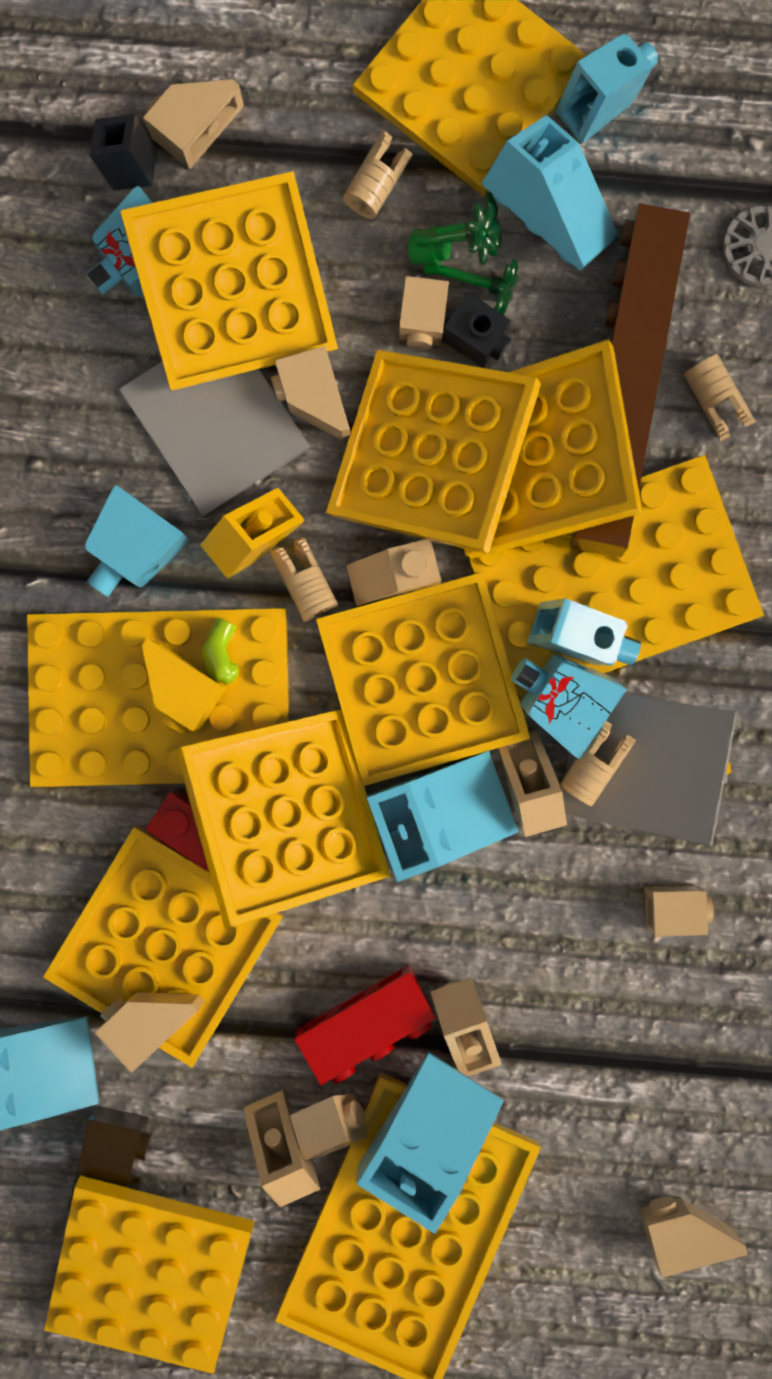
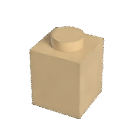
M406 276L399 341L407 342V345L411 348L422 350L431 349L432 345L441 346L449 281Z
M697 885L644 887L646 930L653 936L708 935V923L713 922L714 908L710 896H707L706 890Z
M354 1094L332 1096L290 1115L303 1160L326 1156L368 1137L365 1128V1113L361 1105L356 1101Z

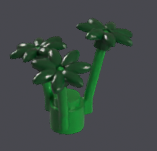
M490 191L486 192L487 202L484 210L480 204L474 203V221L468 220L464 223L412 230L409 237L408 252L413 265H424L426 275H442L489 289L490 294L499 296L494 309L502 315L506 313L508 304L513 300V291L511 289L518 282L517 260L513 259L511 265L506 264L503 278L494 276L492 279L441 265L442 261H447L450 257L452 242L467 241L470 253L478 251L481 265L487 263L489 254L491 256L498 254V249L502 245L501 224L496 219L498 206Z

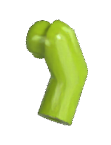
M217 617L202 646L201 655L207 675L215 682L220 681L223 684H230L236 680L239 669L237 664L230 661L226 648L237 627Z

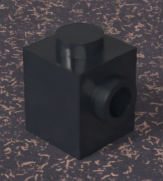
M136 114L95 119L89 156L113 191L132 189L138 185L139 187L152 186L157 149Z
M468 291L444 326L442 341L480 367L485 368L491 358L498 361L511 343L512 339L507 335L512 321Z

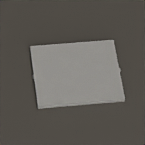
M161 361L119 389L204 518L252 486H258L261 480L311 448L283 404L278 402L275 392L260 370L170 392Z
M624 693L606 720L612 724L610 734L595 754L607 762L614 752L617 743L628 734L636 742L593 806L585 804L561 788L565 814L713 846L723 787L728 780L726 771L737 712ZM568 750L564 776L577 758Z

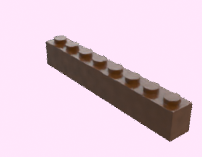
M641 203L638 204L634 219H625L620 246L627 247L625 260H617L612 286L619 287L617 301H609L604 323L605 327L612 328L609 341L614 347L638 491L691 213ZM634 516L567 533L572 534L570 548L621 558L629 546Z

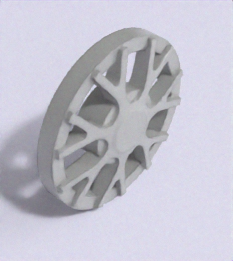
M753 207L740 213L728 226L722 241V254L729 271L743 283L755 287L772 286V267L770 264L772 262V207ZM755 217H766L767 228H758ZM739 224L751 232L748 239L733 232ZM744 247L746 257L734 260L731 249ZM750 263L762 266L759 277L747 273ZM744 264V269H741L739 265ZM765 272L768 273V278H764Z

